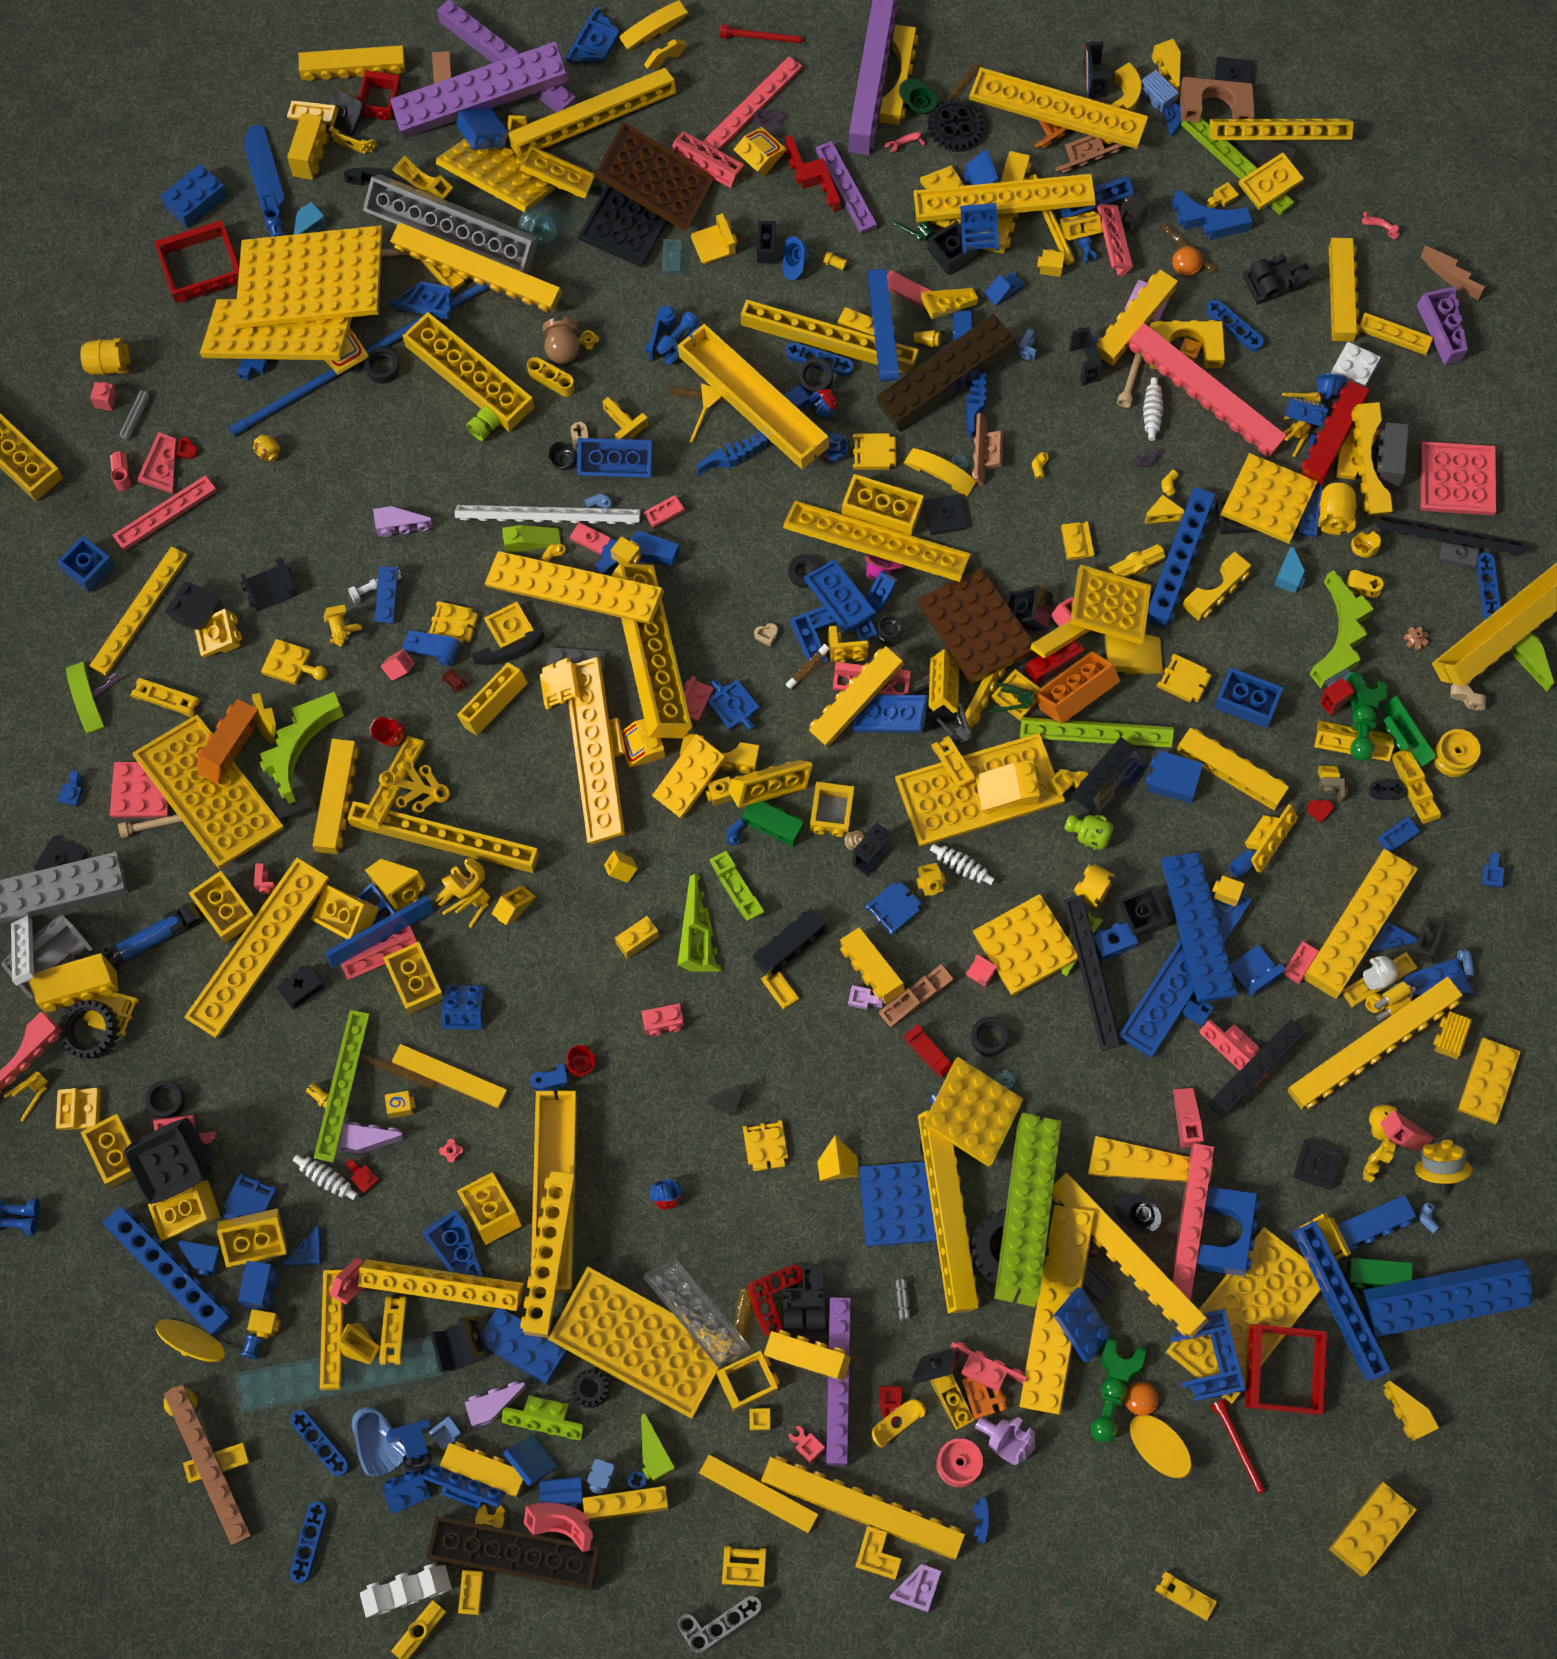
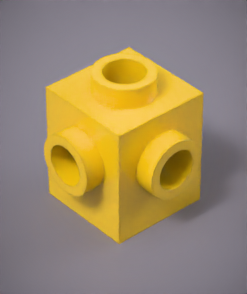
M937 863L918 867L919 878H916L919 889L923 890L925 895H936L944 891L945 876L943 872H940Z

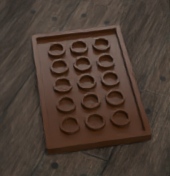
M624 121L593 175L685 232L689 228L714 179V176Z
M982 567L963 576L960 582L954 580L916 599L918 606L970 684L1036 653L1031 649L1033 641Z

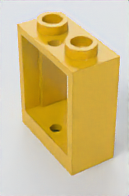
M761 1350L716 1371V1375L733 1412L778 1391L777 1385L780 1384L776 1373L771 1374L769 1366H771L770 1360L762 1354ZM759 1361L771 1387L738 1401L727 1375Z

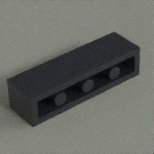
M812 908L803 912L795 922L788 924L783 932L778 936H774L765 947L755 952L754 956H752L755 965L770 980L773 979L777 973L781 972L829 932L827 923Z

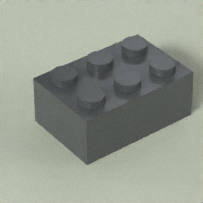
M1386 422L1384 429H1380L1379 437L1376 439L1378 454L1375 455L1374 464L1377 465L1375 473L1386 489L1398 490L1405 475L1408 425Z

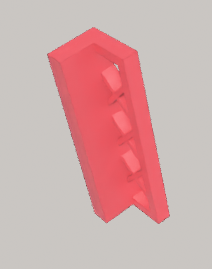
M684 131L674 140L671 151L711 174L715 180L729 188L733 186L738 173L744 166L741 162ZM682 139H685V140L689 141L690 143H686V142L682 141Z
M1099 204L1097 209L1111 266L1116 268L1118 276H1125L1133 265L1118 206Z
M836 662L833 690L845 691L849 685H837L838 676L846 677L850 681L854 676L858 677L861 674V669L864 665ZM899 670L889 681L891 684L887 683V687L877 695H905V693H908L911 671ZM897 683L905 684L904 693L896 692L893 686Z
M410 925L343 962L341 966L347 979L349 980L384 965L383 957L417 943Z

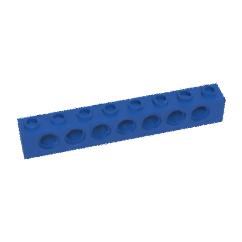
M1196 487L1193 488L1150 602L1147 614L1148 622L1165 628L1168 622L1172 623L1175 614L1172 609L1179 604L1181 596L1178 593L1185 588L1187 580L1184 577L1186 574H1190L1193 564H1190L1191 558H1196L1199 550L1196 548L1197 542H1202L1205 534L1202 532L1203 527L1207 528L1210 517L1207 515L1209 511L1213 512L1216 501H1213L1214 493ZM1195 509H1201L1203 512H1197ZM1194 524L1197 528H1192L1190 525ZM1184 540H1189L1191 543L1187 544ZM1178 556H1184L1186 559H1179ZM1172 572H1178L1180 575H1174ZM1170 587L1174 591H1168L1166 588ZM1165 603L1168 607H1162L1160 604Z
M119 1206L102 1224L215 1338L232 1321L228 1317L231 1313L223 1305L219 1307L215 1303L217 1298L210 1291L205 1293L201 1289L203 1284L196 1277L191 1279L187 1275L190 1271L182 1263L179 1266L174 1261L176 1257L168 1249L164 1251L160 1247L163 1243L155 1235L151 1238L147 1234L149 1229L142 1222L137 1224L133 1220L136 1216L128 1208L124 1210ZM127 1225H132V1230L129 1233H124V1228ZM145 1238V1244L142 1247H137L138 1241ZM159 1252V1258L151 1261V1255ZM168 1266H173V1271L170 1274L165 1275V1268ZM181 1280H186V1286L178 1289V1283ZM200 1294L199 1301L192 1303V1296ZM208 1308H214V1313L206 1317L205 1311Z
M1311 1222L1292 1231L1365 1381L1374 1380L1390 1372L1388 1364L1317 1222Z

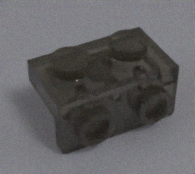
M1261 140L1255 160H1258L1257 164L1264 165L1283 152L1292 162L1296 148L1269 140Z

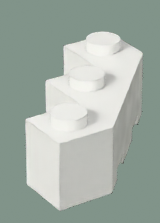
M436 1563L424 1566V1571L415 1575L408 1576V1573L395 1576L396 1580L388 1584L379 1585V1582L367 1585V1590L360 1592V1597L367 1618L390 1612L398 1607L417 1603L428 1597L432 1598L452 1590L446 1566H436Z

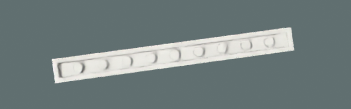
M457 505L455 509V518H460L461 520L478 518L481 521L497 519L498 521L515 519L518 522L533 520L535 522L552 520V522L558 523L567 520L572 523H579L581 521L599 523L600 521H607L609 524H616L618 522L635 524L640 522L641 509Z

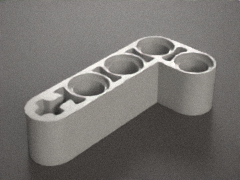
M749 1596L703 1628L700 1627L692 1615L685 1614L680 1617L678 1627L691 1649L696 1653H703L756 1617L761 1611V1602L757 1597ZM748 1602H756V1611H747L746 1615L748 1617L744 1619L743 1613L738 1608L742 1607L744 1611L748 1608ZM732 1613L740 1615V1622L738 1624H731L728 1621ZM686 1619H690L694 1623L693 1628L689 1631L682 1628V1623ZM715 1625L723 1628L722 1634L718 1637L711 1634V1629ZM698 1637H702L705 1640V1645L701 1649H697L693 1645L694 1640Z

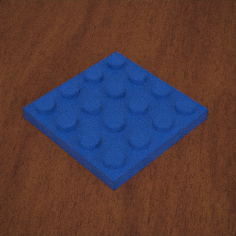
M925 1162L859 1167L866 1247L937 1242Z

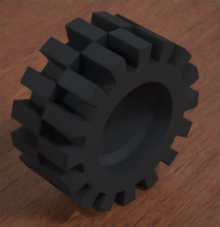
M585 1369L584 1372H579V1375L575 1376L574 1382H572L574 1398L583 1407L593 1408L600 1406L609 1395L607 1378L602 1372L595 1369ZM588 1381H594L599 1386L598 1392L594 1396H587L583 1393V1386Z

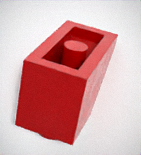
M1340 678L1324 689L1320 704L1331 717L1352 698L1354 693L1353 686L1349 681Z

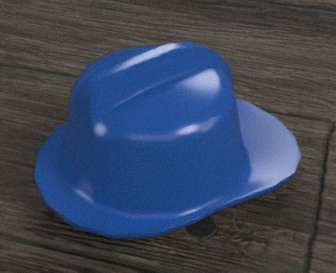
M789 237L783 247L782 268L785 277L789 280H795L801 275L804 265L810 258L808 246L802 243L798 237Z
M1321 374L1316 378L1317 392L1323 394L1324 399H1329L1330 396H1339L1342 387L1348 382V379L1337 374Z

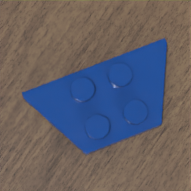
M595 6L566 56V62H604L619 37V30L610 23L607 17L600 13L598 7Z
M420 281L411 289L403 292L404 297L397 301L393 299L389 302L391 307L420 314L429 312L434 317L449 319L452 290L449 286Z

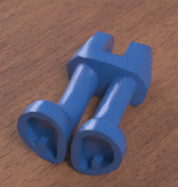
M687 311L676 330L670 336L664 335L657 345L656 350L659 354H663L672 348L664 357L667 365L681 359L677 346L688 336L692 338L693 342L692 333L700 327L697 325L699 323L697 317L691 312ZM690 329V331L687 333V335H686L679 343H677L676 341H677L687 330Z
M39 1198L29 1199L26 1205L5 1204V1201L0 1199V1230L2 1227L18 1228L24 1230L26 1235L34 1236L39 1223L36 1218H5V1215L15 1214L40 1217L41 1207Z

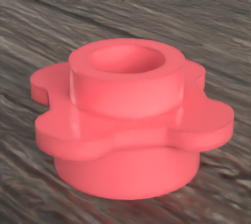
M449 1139L447 1144L439 1149V1153L444 1155L448 1162L452 1163L459 1154L463 1153V1148L455 1144L454 1139Z

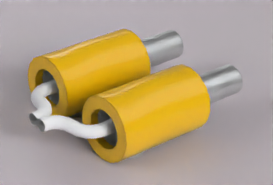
M1402 981L1383 993V999L1375 1003L1374 1007L1379 1010L1385 1006V1011L1377 1015L1376 1019L1381 1022L1412 1002L1411 998L1416 988Z

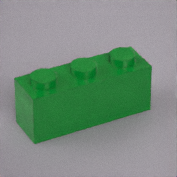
M766 801L748 805L742 815L744 824L791 847H794L804 828V822L800 817L796 815L790 816L780 807H772Z
M1351 1258L1348 1261L1347 1284L1348 1286H1353L1355 1290H1365V1287L1376 1288L1412 1280V1263Z

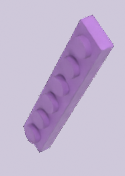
M832 141L816 147V153L820 159H824L833 184L859 233L863 234L877 228L873 216Z

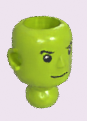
M1098 814L1095 816L1087 815L1084 820H1080L1076 815H1069L1064 829L1067 832L1078 833L1077 839L1085 845L1084 847L1088 846L1093 848V850H1104L1111 838L1113 824L1107 821L1106 817Z

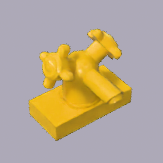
M345 604L326 608L323 616L325 624H330L333 639H330V643H335L340 647L343 646L344 641L348 640L347 635H350V632L362 630V626L357 623L351 625L344 624Z

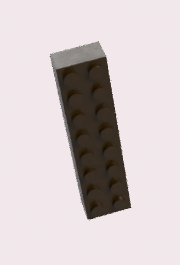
M993 313L876 396L878 406L900 432L1017 349L1016 340Z
M435 1516L426 1558L429 1561L593 1592L601 1549L600 1547L590 1546V1550L582 1552L575 1542Z

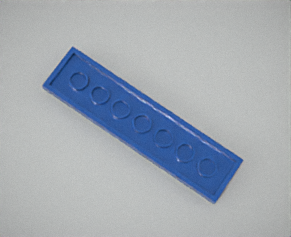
M1191 853L1162 857L1161 865L1197 1002L1236 997L1235 984L1200 854Z

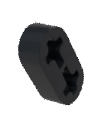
M1374 781L1369 787V795L1377 800H1400L1404 797L1407 789L1404 783L1400 781ZM1378 786L1380 790L1386 791H1381L1380 794H1377V791L1374 789ZM1395 787H1398V790H1400V793H1399V794H1396V791H1389V790H1394Z

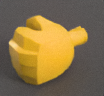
M467 858L464 864L471 873L470 877H466L458 866L453 867L451 875L442 878L445 888L434 897V900L438 902L443 897L438 903L443 907L453 895L459 899L471 895L485 879L484 867L476 860Z

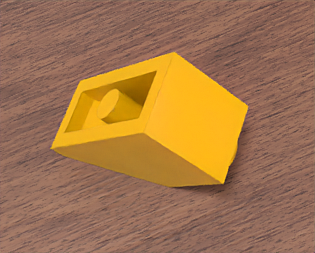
M521 885L501 896L492 914L500 922L508 925L524 912L536 896Z

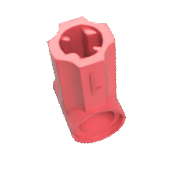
M120 451L114 452L110 455L111 478L118 490L125 491L131 486L127 454Z

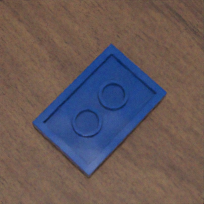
M1076 1288L1053 1315L1084 1362H1089L1112 1334L1082 1288Z

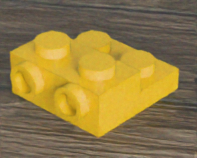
M223 609L211 616L202 631L195 629L202 657L206 658L220 651L226 653L240 647L239 641L242 640V636L236 629L238 618L234 613Z

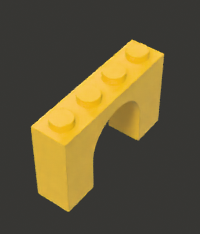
M1175 320L1172 322H1150L1149 327L1169 343L1179 337H1190L1202 343L1204 368H1223L1225 356L1222 321L1209 320L1199 322L1192 320L1190 322H1181ZM1153 364L1150 365V369H1158Z

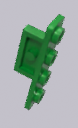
M1395 696L1382 706L1388 716L1383 720L1387 725L1386 730L1395 737V743L1400 750L1411 752L1420 767L1426 766L1437 757L1399 697Z

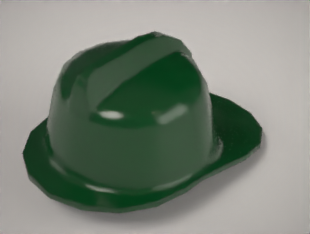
M910 78L904 80L899 86L900 97L910 106L914 113L928 114L935 109L938 101L937 96L921 81Z

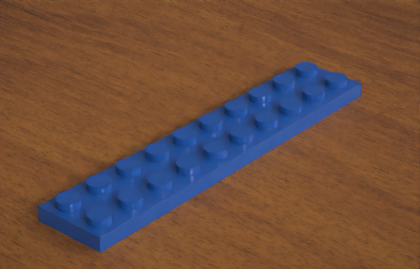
M1211 890V899L1222 940L1225 943L1252 899L1241 893L1238 903L1234 907L1215 900L1216 892ZM1181 939L1119 1034V1038L1150 1058L1153 1057L1195 991Z

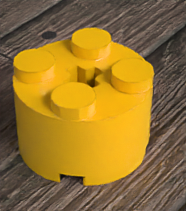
M1089 864L1084 872L1085 878L1083 882H1078L1074 892L1077 894L1076 896L1083 895L1085 903L1097 909L1099 906L1096 903H1102L1112 885L1110 878L1115 879V874L1096 864L1093 866Z

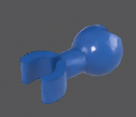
M1091 237L1079 238L1078 244L1085 252L1084 262L1087 263L1088 254L1095 261L1097 255L1091 250Z

